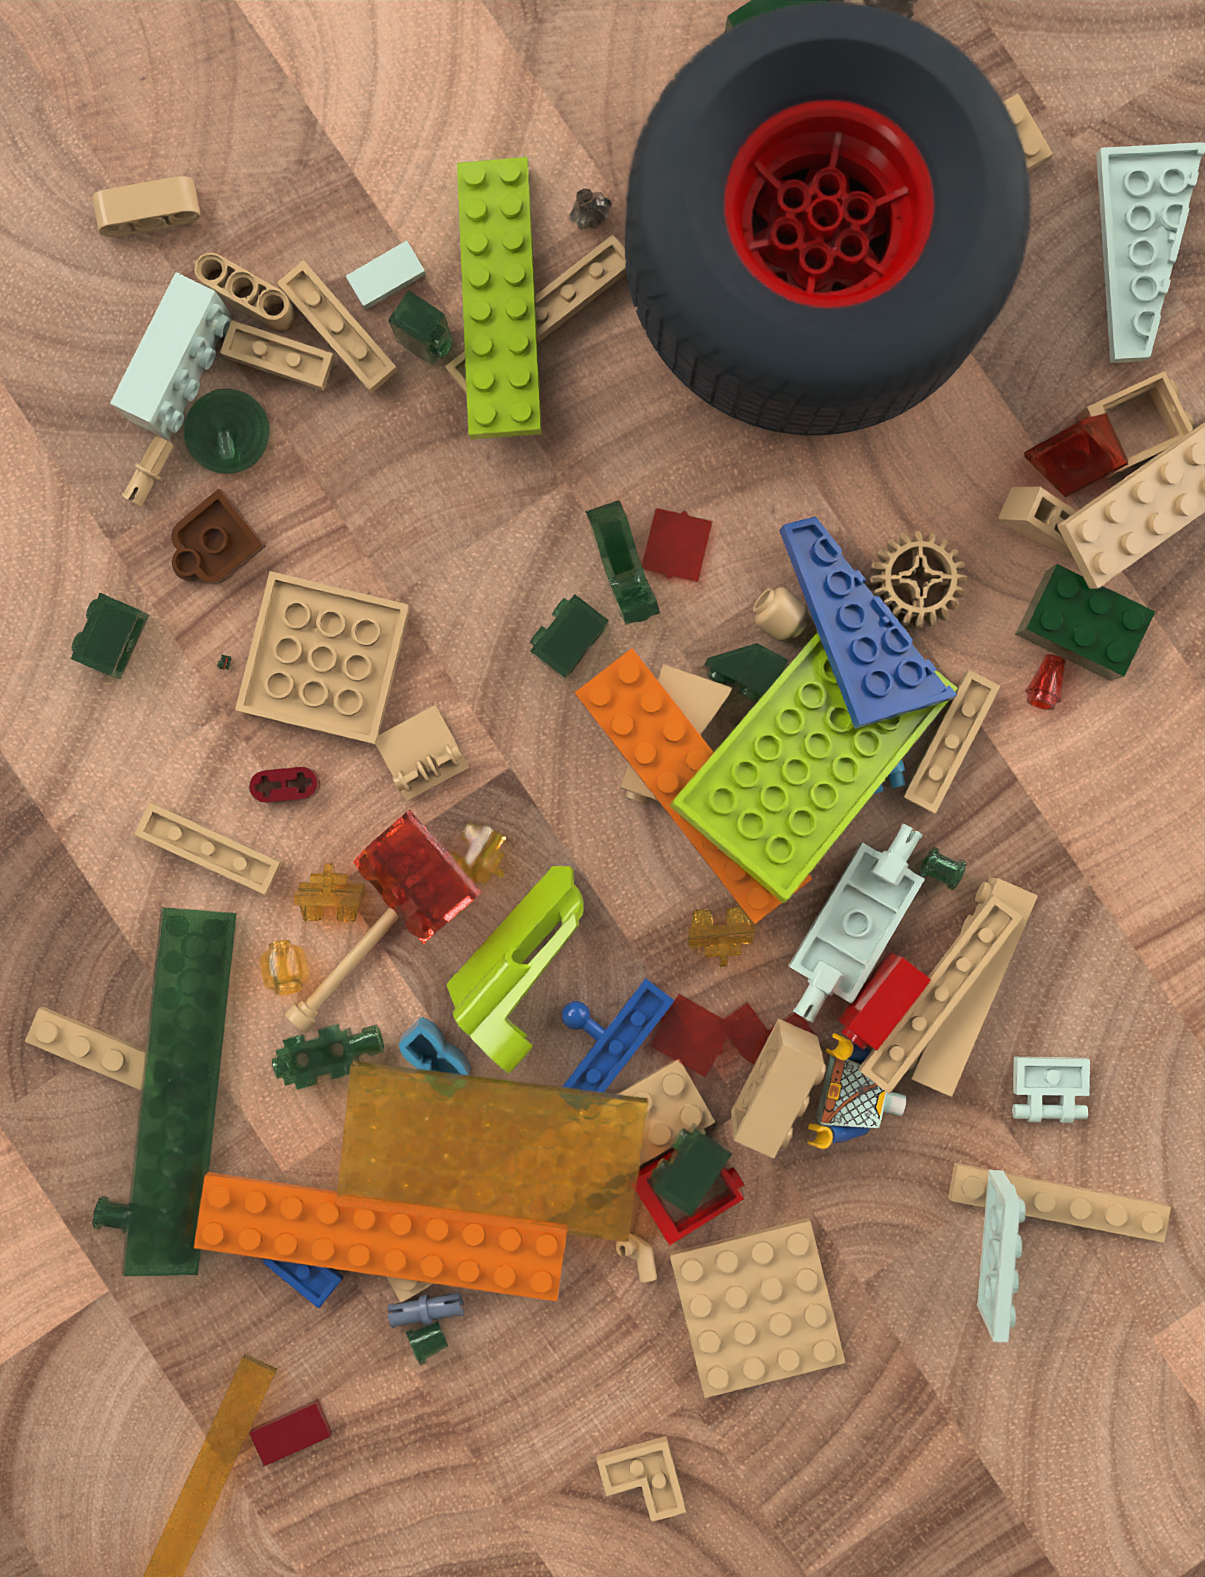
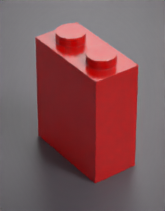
M889 952L860 989L853 1003H850L837 1019V1021L845 1026L841 1033L863 1050L867 1045H870L878 1051L931 982V979L903 957Z

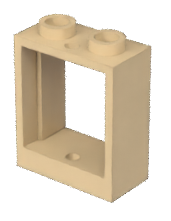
M1165 371L1086 407L1077 415L1107 480L1153 459L1194 430L1195 426L1191 415L1184 411L1178 399V387L1172 379L1168 378ZM1149 393L1171 439L1127 458L1106 412Z

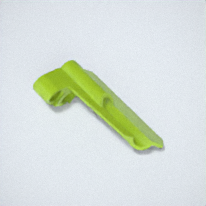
M552 866L446 984L455 1006L453 1016L459 1027L499 1067L508 1073H511L532 1050L533 1046L525 1039L527 1034L508 1019V1016L579 927V919L584 912L583 898L580 890L574 884V869L570 866ZM562 920L560 929L529 964H522Z

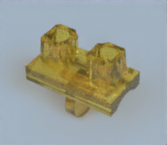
M468 823L461 834V839L472 847L465 858L452 851L442 864V867L452 876L450 881L472 891L478 881L486 885L492 874L503 878L506 872L498 867L505 854L498 849L506 837L486 825L483 828L476 824Z
M325 863L323 873H311L310 882L299 883L298 892L294 893V905H300L304 921L322 920L324 917V906H336L337 920L341 922H354L365 893L364 883L348 882L347 873H335L334 864Z
M741 907L726 909L727 925L713 926L712 910H694L691 927L688 928V948L704 947L705 958L718 957L719 966L727 967L728 956L741 955L740 944H753V935H755L754 924L749 923V918Z

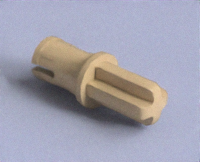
M161 436L153 438L140 464L135 463L134 466L137 469L121 496L143 507V503L156 479L161 480L162 478L159 474L174 448L171 442Z

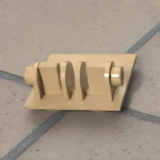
M436 705L378 735L376 746L393 776L395 786L401 791L406 801L470 768Z

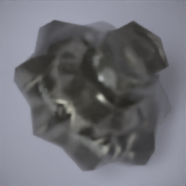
M583 188L577 192L576 200L573 202V209L569 215L570 221L577 224L581 230L587 228L596 229L602 222L609 219V212L613 203L610 199L604 197L602 192L592 193L591 189Z

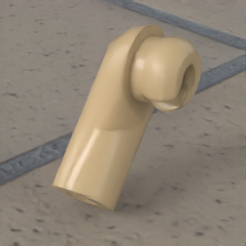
M623 1234L616 1242L617 1253L621 1257L626 1255L637 1262L640 1282L656 1280V1266L651 1244L636 1234Z

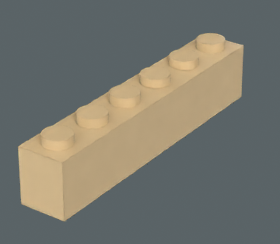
M989 877L988 882H982L975 897V901L979 903L973 916L968 915L965 919L961 932L990 894L998 897L1023 918L905 1073L910 1079L951 1097L1038 897L1036 894L999 878Z

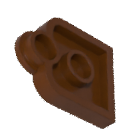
M217 489L174 526L171 539L177 550L172 558V568L175 574L183 580L195 581L201 579L208 583L218 584L233 575L262 551L266 545L226 493L221 489Z

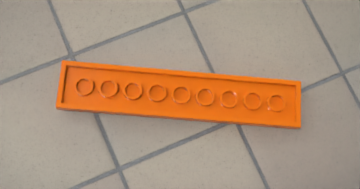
M208 1172L204 1177L194 1248L557 1301L568 1225Z

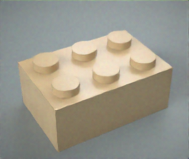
M778 1018L731 1110L734 1141L772 1158L776 1157L780 1147L784 1149L787 1147L792 1137L793 1128L791 1126L796 1116L802 1117L809 1103V1096L807 1095L813 1084L819 1085L826 1070L818 1036Z

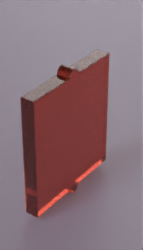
M655 508L641 569L664 574L667 579L677 577L698 583L713 521L689 516L686 511H682L680 514Z
M678 994L667 1016L661 1018L662 1025L651 1047L676 1061L679 1060V1063L703 1077H707L717 1056L723 1054L724 1049L722 1047L734 1024L685 996Z

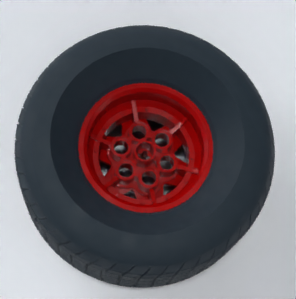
M847 2L805 3L780 8L751 18L713 39L711 45H705L692 56V61L688 60L674 75L675 80H670L659 96V102H655L646 119L647 124L643 125L630 166L626 198L625 265L634 307H638L636 313L643 329L646 330L645 333L667 367L672 370V373L689 390L724 414L755 427L793 435H832L868 428L897 417L918 405V403L938 390L965 361L1005 305L1020 272L1029 235L1031 194L1025 152L1015 123L1005 103L986 75L963 51L924 24L886 9ZM809 169L804 183L799 180L785 181L781 179L793 172ZM849 176L862 184L871 195L861 191L850 194ZM822 186L830 187L836 195L825 196L818 188ZM795 199L801 207L790 209L783 201ZM850 210L859 211L864 219L853 220L847 212ZM753 212L767 225V228L754 236L752 233ZM788 235L793 239L794 244L782 245L776 237ZM886 235V249L883 260L880 262L869 247V243ZM850 246L857 251L858 255L847 257L842 253L841 247ZM810 258L817 259L821 262L823 268L813 270L806 265L805 260ZM777 275H785L786 282L777 277ZM834 284L843 288L840 291L830 292Z

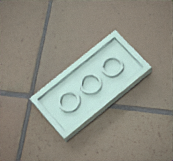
M989 1170L977 1301V1307L993 1342H1008L1009 1328L1015 1327L1016 1314L1014 1305H1012V1295L1017 1293L1019 1288V1277L1017 1270H1015V1261L1022 1254V1241L1020 1235H1018L1019 1223H1023L1025 1219L1024 1201L1018 1197L1014 1184L1010 1183L1003 1170Z

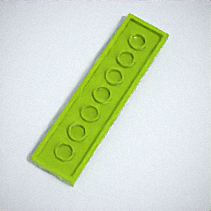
M517 157L457 163L468 435L471 440L542 434L528 158Z

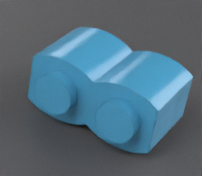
M420 1017L402 1034L399 1042L402 1055L411 1065L425 1071L429 1083L438 1092L451 1096L469 1079L471 1065L468 1058L458 1047L446 1042L442 1031L435 1023Z

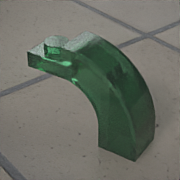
M620 500L585 511L609 588L625 625L633 622H642L651 616L660 614L657 600L641 565L629 521Z

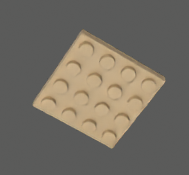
M270 571L235 710L376 745L411 606Z
M809 1218L669 1252L704 1398L845 1363Z

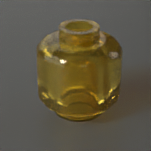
M278 940L270 943L269 950L262 953L259 957L263 984L267 990L274 991L277 996H284L304 989L303 984L309 980L310 973L303 947L291 945L290 940Z

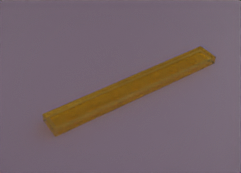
M244 1354L143 1577L184 1576L276 1374L277 1368L247 1354Z

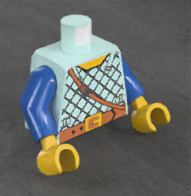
M837 1033L832 1035L833 1038L838 1040L837 1048L834 1050L826 1049L830 1057L816 1113V1119L825 1126L814 1123L808 1126V1129L817 1131V1137L814 1141H808L807 1144L821 1149L829 1147L831 1143L845 1142L863 1136L869 1132L870 1128H879L883 1112L902 1116L906 1106V1095L892 1091L890 1094L858 1070L871 1051L867 1047L863 1050L854 1042Z

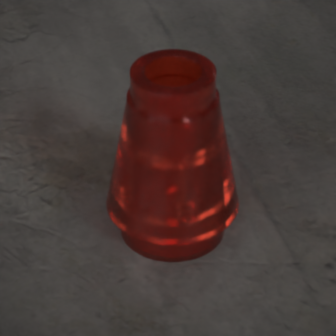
M1053 654L1045 655L1044 660L1026 689V694L1028 695L1026 701L1028 704L1043 710H1054L1056 704L1061 702L1066 664L1064 658Z

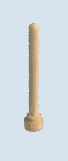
M403 892L306 1001L301 1000L299 1004L294 1003L288 1009L285 1016L292 1024L304 1033L308 1032L316 1023L314 1018L318 1015V1008L414 902L413 894Z

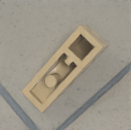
M1011 487L998 520L1019 534L1073 558L1057 525L1077 511L1041 487Z

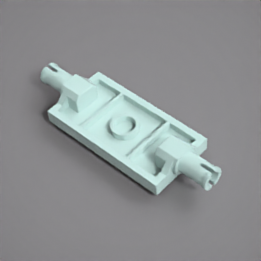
M902 824L888 851H883L882 853L860 842L788 966L809 978L807 982L810 984L797 1007L793 1010V1012L806 1018V1020L812 1023L815 1021L814 1019L828 995L836 994L851 1004L853 1003L924 882V878L907 868L909 864L906 862L919 839L923 836L918 831H912L913 828Z

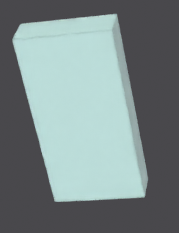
M405 241L346 275V278L366 310L422 278L426 273L408 241Z

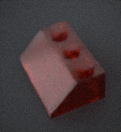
M410 809L373 840L353 861L361 876L374 886L382 896L385 904L398 914L405 922L409 932L416 936L423 944L449 924L482 893Z

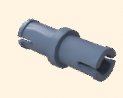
M460 1291L431 1298L426 1294L421 1295L419 1300L389 1304L388 1312H392V1314H388L389 1324L391 1328L420 1322L423 1325H430L433 1323V1320L463 1316L464 1308L460 1307L464 1305L463 1297Z

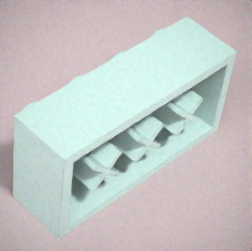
M175 272L110 402L130 422L167 440L170 439L172 433H177L181 428L184 420L183 411L188 401H193L197 396L200 388L199 379L204 369H209L213 364L216 355L214 349L220 337L224 338L231 322L230 317L232 314L216 291Z

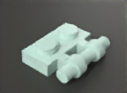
M1014 1056L1013 1093L1028 1095V1101L1026 1104H1013V1118L1027 1119L1028 1122L1040 1123L1042 1119H1059L1061 1123H1073L1074 1120L1088 1119L1087 1106L1075 1105V1096H1089L1090 1059ZM1042 1095H1060L1059 1105L1042 1104Z

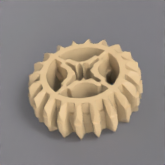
M921 531L913 533L912 542L906 533L899 536V544L893 539L889 540L886 543L888 551L881 549L876 554L881 562H874L870 567L873 572L880 574L869 578V584L879 585L880 587L874 590L872 594L875 597L882 596L883 602L892 609L891 612L895 617L898 614L902 615L900 623L903 627L909 624L911 618H913V625L916 629H920L923 626L924 618L930 627L937 624V616L942 620H946L950 617L947 608L956 610L960 606L954 597H963L966 593L963 588L957 586V584L967 581L966 575L957 574V571L965 567V562L959 561L954 563L953 558L959 553L957 549H953L949 553L944 550L948 545V539H943L938 545L934 544L936 539L935 533H930L925 541H923ZM912 553V560L909 562L908 571L891 574L895 560L904 554ZM924 555L936 561L942 571L932 570L928 566L926 556ZM918 573V577L920 579H924L928 582H924L920 587H918L917 581H911V579L907 578H911L913 575ZM944 585V591L939 601L933 606L924 607V600L927 598L928 589ZM892 586L906 591L909 595V603L913 604V606L903 602L896 595Z

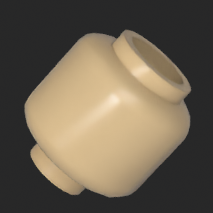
M783 587L774 590L771 588L767 589L754 604L753 611L755 612L754 621L756 625L777 641L785 640L790 636L796 638L807 625V621L804 619L807 612L805 603Z

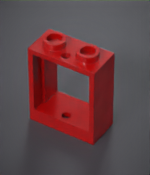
M704 1130L630 1175L633 1188L669 1246L744 1200L740 1188L745 1186L734 1166L730 1169L726 1168L721 1160V1157L726 1155L715 1135L708 1139ZM702 1147L728 1189L675 1222L649 1179Z

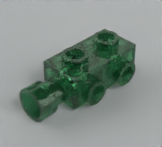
M339 1024L330 1025L318 1029L319 1036L305 1040L304 1034L282 1040L284 1046L275 1050L277 1057L272 1058V1067L276 1078L284 1079L285 1086L295 1083L296 1090L317 1084V1076L330 1073L331 1079H336L351 1074V1067L360 1062V1055L368 1053L369 1056L385 1052L383 1037L377 1024L362 1028L361 1033L352 1035L350 1027L340 1030ZM334 1043H340L343 1046L344 1052L342 1055H335L333 1053L332 1045ZM299 1053L308 1055V1065H301L298 1062L297 1057Z

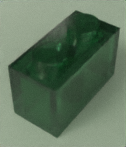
M408 290L388 319L397 343L432 366L437 358L442 359L445 357L452 345L450 340L452 336L446 315Z
M99 593L98 598L93 599L87 608L86 618L88 620L83 631L79 632L72 642L71 650L73 654L70 659L121 680L149 614Z
M575 594L569 601L566 598L560 601L552 612L555 619L547 629L543 626L540 627L530 640V644L533 645V648L530 650L531 655L564 681H566L609 625L608 619Z
M692 1123L688 1130L683 1127L679 1131L671 1145L675 1148L668 1161L662 1158L651 1174V1178L654 1179L652 1183L653 1191L689 1216H692L732 1155L729 1146L695 1123Z

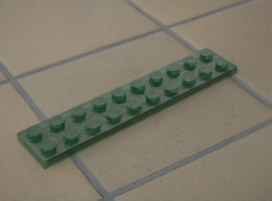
M161 907L121 1270L124 1277L198 1275L201 1249L194 1248L204 1177L209 1172L237 915L235 912Z

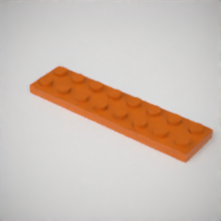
M631 648L575 691L574 694L753 924H756L782 902L669 806L714 752L634 649ZM809 874L795 892L812 880Z

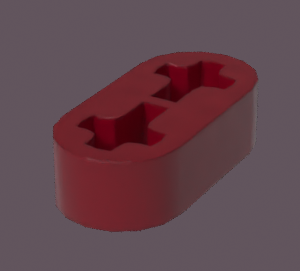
M307 767L263 770L257 772L252 777L249 789L251 795L260 802L275 803L312 798L317 794L320 788V779L314 770ZM304 773L305 778L312 780V785L307 786L306 792L302 793L300 788H289L288 781H297L300 779V774ZM265 777H268L269 782H281L282 786L280 789L270 790L269 797H266V793L258 789L259 784L264 783Z

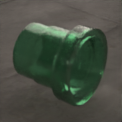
M438 1321L416 1331L413 1328L406 1331L407 1338L420 1366L427 1363V1358L449 1347Z

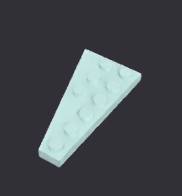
M1205 142L1100 148L1096 154L1110 363L1147 361L1151 357L1161 319V308L1171 281L1169 280L1171 270L1176 262L1190 209L1188 207L1199 175L1200 160L1205 152Z

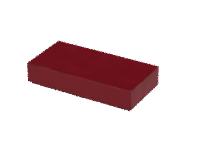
M317 1399L252 1428L249 1434L264 1467L331 1437L332 1430Z

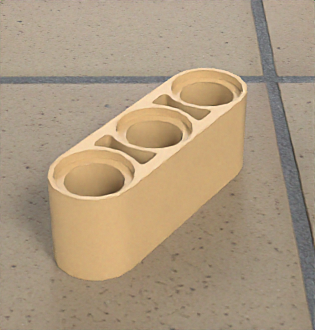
M176 176L105 189L94 193L92 196L98 232L106 237H118L189 224L199 220L201 217L195 182L187 176Z
M206 253L198 258L195 264L197 278L202 285L216 291L223 302L276 331H284L293 325L295 310L286 294L280 289L218 254ZM215 269L222 270L219 278L208 280L211 271ZM253 287V291L248 297H238L241 289ZM276 304L284 305V309L280 314L276 316L269 315V310L272 306Z

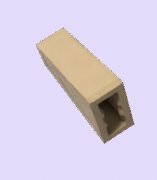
M663 664L658 677V682L700 735L727 699L732 689L731 687ZM628 763L620 789L626 790L625 798L645 804L647 798L654 800L655 796Z

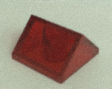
M1106 413L1087 417L1024 452V457L1064 497L1129 465L1128 458Z

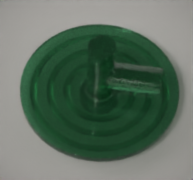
M218 389L203 395L192 405L184 423V439L192 457L204 468L221 474L238 473L254 465L265 452L270 436L268 418L261 405L247 393L236 389Z

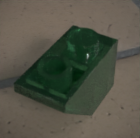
M755 643L709 657L702 668L709 671L706 676L712 681L722 685H726L729 682L740 688L738 694L757 703L782 674L789 660Z

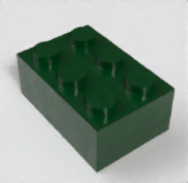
M1056 564L1045 571L1015 635L1113 681L1125 677L1156 611L1104 586L1097 589H1089L1083 576Z

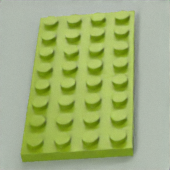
M817 632L669 806L779 901L784 903L795 892L947 702L855 729ZM937 670L935 671L936 675L940 678V680L944 683L946 687L950 685L954 692L958 690V688L955 685H953L948 679H946L941 673H939Z

